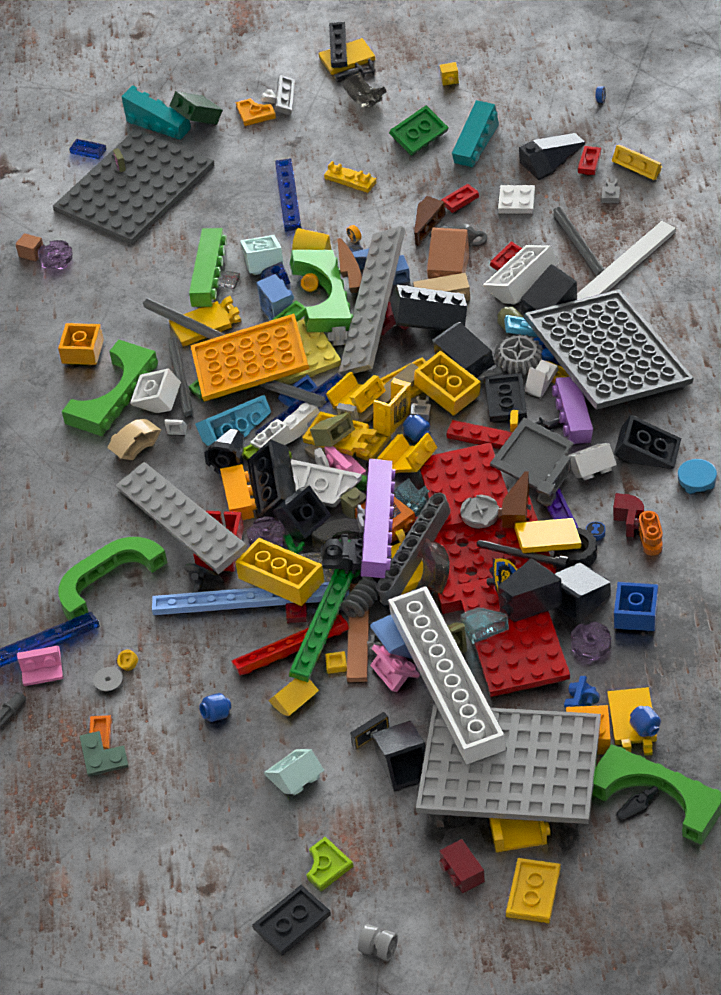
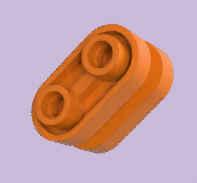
M644 511L639 516V536L644 553L650 556H655L662 552L663 532L657 513Z

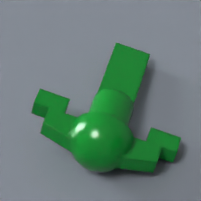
M291 535L284 536L289 551L298 554L303 550V546H305L304 541L299 543L298 547H295Z

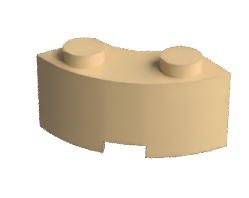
M148 419L134 420L112 436L107 448L121 459L134 460L140 451L149 446H154L161 429Z

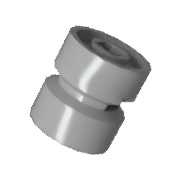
M366 924L358 941V951L368 955L375 953L376 958L390 961L397 947L398 935L388 930L381 932L379 927Z

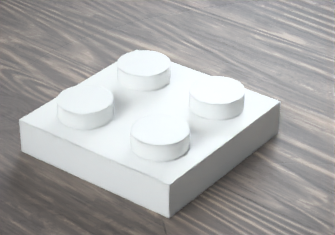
M500 185L498 213L533 214L535 185Z

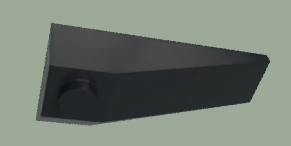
M576 133L532 140L519 147V161L534 177L541 180L553 174L560 164L563 165L570 155H574L585 145V141Z

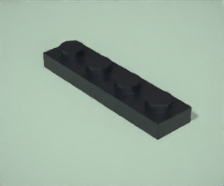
M345 22L329 23L331 68L348 67Z

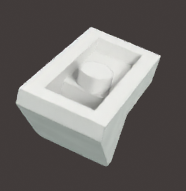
M541 360L536 369L530 367L524 390L525 393L541 399L556 375L558 366Z

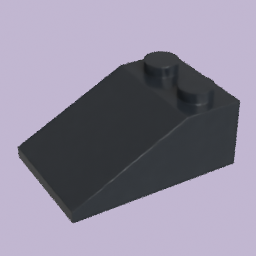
M630 415L621 426L614 456L633 464L673 469L682 438Z

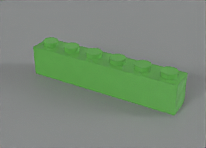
M202 228L189 291L191 307H212L213 300L217 298L216 288L219 287L218 277H221L220 267L223 266L224 245H227V236L223 234V228Z

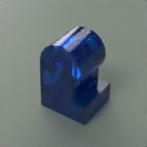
M282 261L265 268L261 272L262 279L276 274L280 280L284 281L285 285L290 284Z

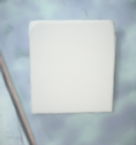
M165 420L167 434H186L187 424L183 420Z

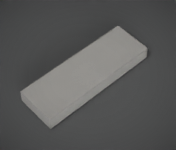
M279 75L274 111L287 115L291 114L294 79Z

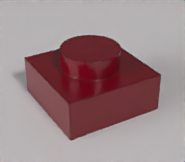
M306 602L302 606L296 603H286L287 624L307 622Z

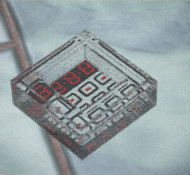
M223 270L221 277L218 279L219 286L235 289L240 279V273Z

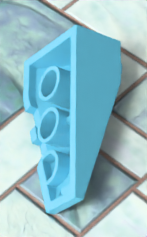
M262 395L195 423L202 441L209 446L230 429L239 430L246 437L255 426L271 413V409L265 395Z

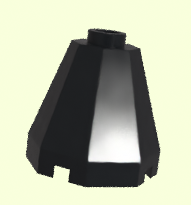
M235 429L225 432L206 448L204 452L206 465L209 467L212 465L217 474H221L220 469L244 465V435Z

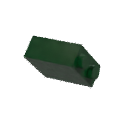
M175 91L169 105L189 121L216 125L223 112V109L203 95Z

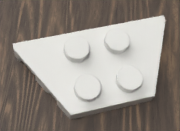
M291 460L296 491L301 487L310 485L325 506L335 507L341 501L340 497L354 488L362 479V475L359 473Z

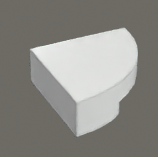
M266 90L261 95V101L275 103L276 95L272 90Z
M322 449L314 450L316 464L330 467Z

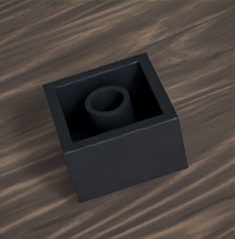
M310 485L299 488L273 510L295 542L306 539L332 516Z

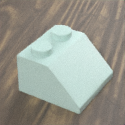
M296 749L265 771L264 774L284 794L296 795L304 789L303 786L306 783H312L319 779V774L324 769L312 749Z

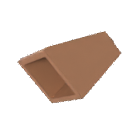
M432 228L427 265L428 279L466 273L469 260L467 229Z

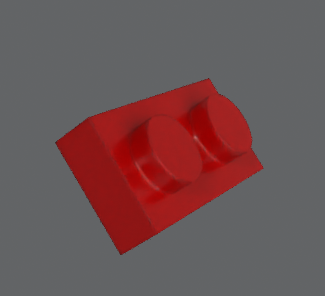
M584 146L578 166L579 174L595 175L601 156L600 147Z
M467 184L441 199V201H444L445 208L453 213L479 198V192Z
M511 241L490 261V266L497 271L500 270L522 248Z

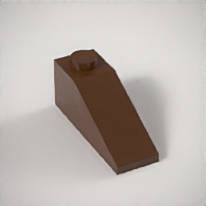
M426 196L419 202L414 230L415 245L419 246L432 231V228L446 215L444 201Z
M524 471L503 499L502 508L498 509V519L502 520L503 528H515V523L527 522L529 471Z

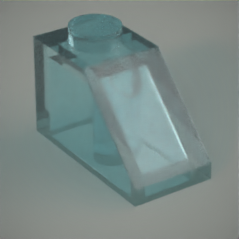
M478 607L461 614V623L465 625L466 635L472 644L509 629L506 613Z

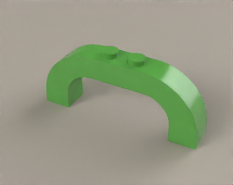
M143 537L121 538L98 549L95 553L70 568L61 579L58 594L64 615L72 624L89 615L86 602L80 597V593L85 587L119 565L127 562L141 563L153 573L168 563L165 550L156 542Z

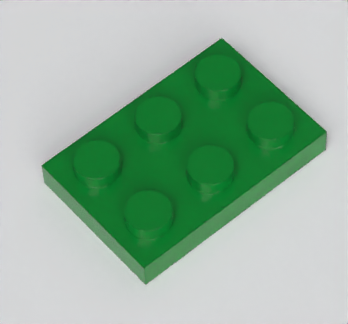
M425 105L390 129L389 134L413 156L446 133L449 127Z

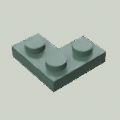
M100 731L80 735L88 777L129 767L124 745L104 750Z

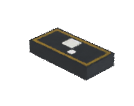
M382 712L350 732L352 746L357 750L373 739L371 733L389 728L388 715Z

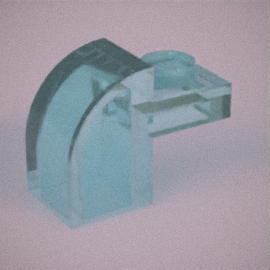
M408 478L395 488L394 493L391 494H394V497L416 512L427 503L424 496L430 491L426 486L417 490Z

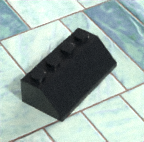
M396 285L390 299L396 325L443 332L457 322L465 326L467 304L464 294Z
M270 439L247 460L258 520L277 518L273 510L296 491L288 446Z

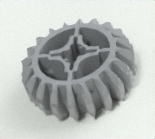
M521 334L519 336L512 335L510 338L506 336L505 340H500V343L496 344L494 361L497 367H501L503 374L522 373L525 377L530 367L536 369L542 360L541 352L543 348L542 345H539V341H534V337L529 338L528 334L525 336H521Z

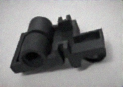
M342 534L341 542L337 539L327 540L322 551L323 569H345V574H348V571H352V574H355V570H361L363 539H351L348 542L347 534ZM331 546L338 547L336 550L328 549Z

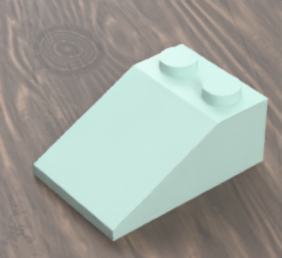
M274 235L240 240L249 273L258 275L262 274L263 271L270 270V272H276L280 268H284L282 249Z

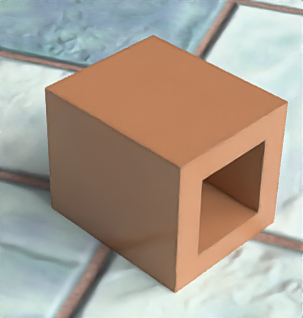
M24 233L16 242L18 256L21 258L37 261L45 251L42 238Z

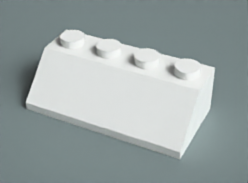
M526 245L486 281L483 287L502 303L514 305L521 301L522 296L549 265L557 266L559 262L551 246Z

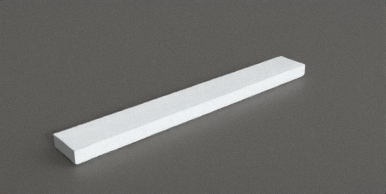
M661 221L578 292L577 299L607 293L676 233V228Z

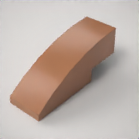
M338 238L342 277H348L351 293H358L362 280L358 263L349 247L341 238Z

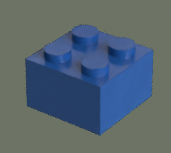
M618 582L614 608V628L655 631L658 584Z

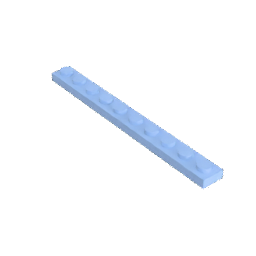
M324 582L306 603L321 602L329 582ZM256 587L153 596L152 613L153 615L286 605V603L293 602Z

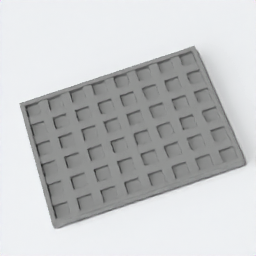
M433 705L416 803V813L589 824L601 714L490 708L504 734L506 750L466 765L437 706Z

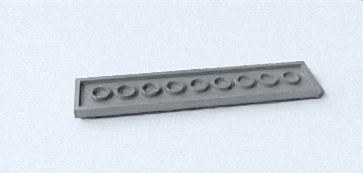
M403 226L372 235L349 328L348 340H346L339 373L342 376H346L349 372L354 374L373 369L405 235Z
M143 462L116 484L121 493L218 574L248 550L247 545L147 463Z

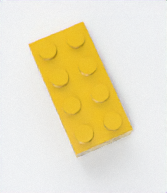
M258 538L235 561L238 579L300 606L325 582L322 564L261 538Z

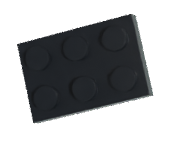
M522 373L485 377L490 422L510 420L512 410H518L519 419L527 418Z
M300 885L252 924L255 932L283 956L330 917L331 912L305 887Z

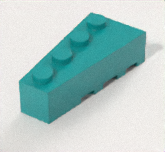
M133 85L121 96L126 122L179 140L191 129L190 121L173 108L167 107L163 101L159 99L156 101L150 98V94L145 91L143 93L137 91V87Z
M475 101L452 151L455 164L473 167L479 160L481 153L499 126L498 112L496 111L495 104Z

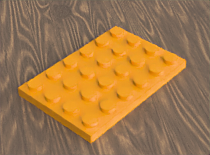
M295 314L191 345L204 402L309 370Z

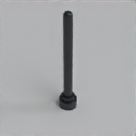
M483 540L477 541V547L529 560L532 558L537 562L554 565V568H557L558 571L567 569L569 565L568 556L560 555V557L556 556L555 558L534 552L522 553L521 549Z

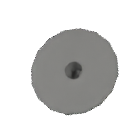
M106 667L100 669L94 675L93 684L100 691H112L121 685L123 675L117 668Z

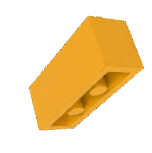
M242 464L220 469L229 512H241L243 520L254 518L253 510H256L254 498L250 499V496H253L251 485H247L250 482L248 471L244 472Z

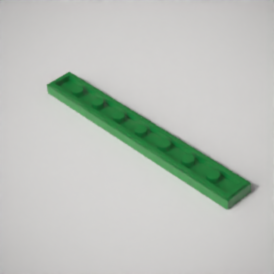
M345 569L334 570L289 671V677L309 682L340 611L341 603L344 601L355 574H352V571H348V574H345Z

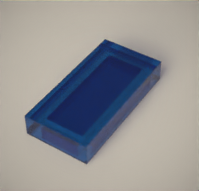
M76 139L69 148L71 154L100 159L106 151V145Z

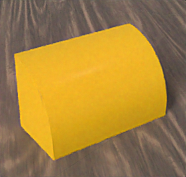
M297 228L293 238L292 250H331L330 235Z
M294 679L268 701L280 713L289 716L319 690L310 679L309 682Z

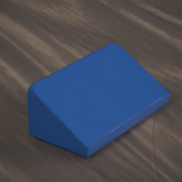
M308 374L292 385L312 393L319 389ZM280 394L278 397L290 409L302 402Z

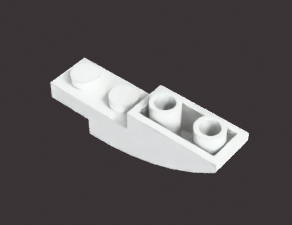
M305 402L283 422L276 419L270 423L250 443L258 449L264 446L270 439L286 445L302 436L309 428L307 423L318 415L320 411L317 406Z

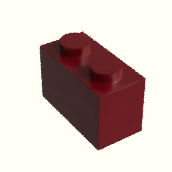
M462 839L439 850L440 860L438 862L444 872H448L452 885L455 888L458 887L462 894L485 882L484 869Z

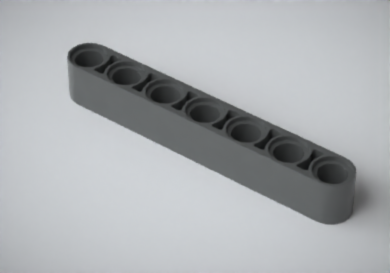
M436 493L429 498L392 558L390 570H386L385 578H380L376 590L384 605H389V599L402 594L450 515L451 509L445 494Z

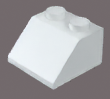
M169 368L141 374L130 404L154 413L171 411L181 381Z
M609 443L596 444L567 455V457L571 458V470L575 477L583 478V480L595 477L594 473L599 471L601 474L612 470V466L617 465Z

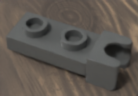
M563 455L561 460L555 463L552 473L546 476L545 481L542 480L536 488V492H540L536 499L538 503L545 506L552 505L556 499L557 490L571 471L570 457Z

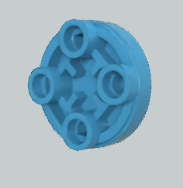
M692 459L684 462L679 467L678 481L687 493L694 494L695 492L715 487L717 471L710 462L703 459Z

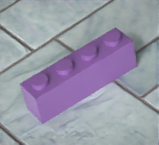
M571 377L556 378L555 386H552V395L556 397V409L560 411L559 420L564 425V437H567L574 444L591 443L593 428L582 391Z

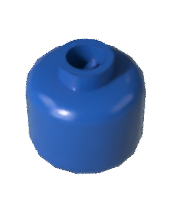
M418 414L407 417L402 425L404 427L403 433L414 442H419L426 433L431 434L429 432L430 423Z
M221 693L206 696L199 705L200 713L204 719L210 722L225 719L229 715L231 702L229 698H226Z
M638 706L631 712L629 723L639 736L652 737L659 732L661 719L651 707Z

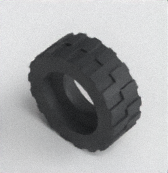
M576 528L581 545H584L585 551L580 554H570L566 550H554V557H560V555L568 556V568L578 563L589 567L595 562L597 557L596 538L588 530Z

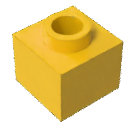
M456 62L440 65V77L443 86L459 83Z

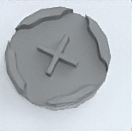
M476 495L475 498L470 497L462 503L460 509L461 518L470 527L478 529L487 528L498 520L499 506L496 500L489 496Z

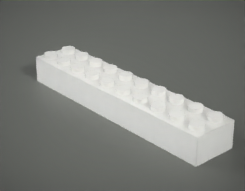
M425 586L389 599L391 617L466 765L505 751L504 734L427 587Z

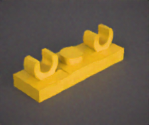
M616 145L612 162L652 180H657V176L662 169V163L624 146Z
M331 161L328 165V170L324 174V178L366 193H369L377 183L376 178L371 177L370 173L364 175L363 171L357 172L343 168L340 163L338 166L334 165V161Z

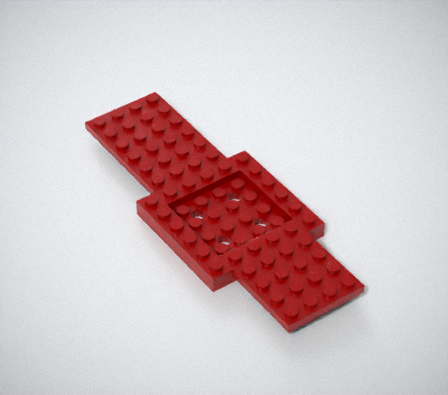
M491 442L431 455L419 470L428 499L433 494L443 493L451 509L450 515L425 554L427 564L435 578L433 584L442 614L459 610L464 611L490 697L569 680L570 672L549 611L513 622L500 613L499 596L495 586L487 585V579L493 578L489 572V569L493 567V559L503 558L509 560L517 569L529 559L477 547V541L483 540L521 549L515 528H503L502 520L498 519L493 525L478 529L466 525L461 518L460 509L466 499L470 497L475 498L476 495H486L495 499L499 508H502L503 499L508 494L501 471L490 466V462L495 457ZM528 496V505H531V510L527 509V518H530V521L527 522L538 521L531 499ZM504 535L505 537L499 539L496 536ZM461 543H466V544H467V545L464 546V547H460V546H459V544H461ZM549 551L534 552V553H538V554L550 556ZM538 562L554 574L556 573L554 565ZM469 572L477 573L473 576L468 575Z

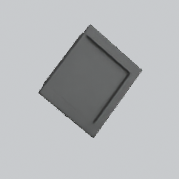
M523 418L490 462V466L516 479H519L524 471H529V486L536 489L542 480L545 481L546 476L552 473L555 463L559 462L563 455L567 456L574 442Z

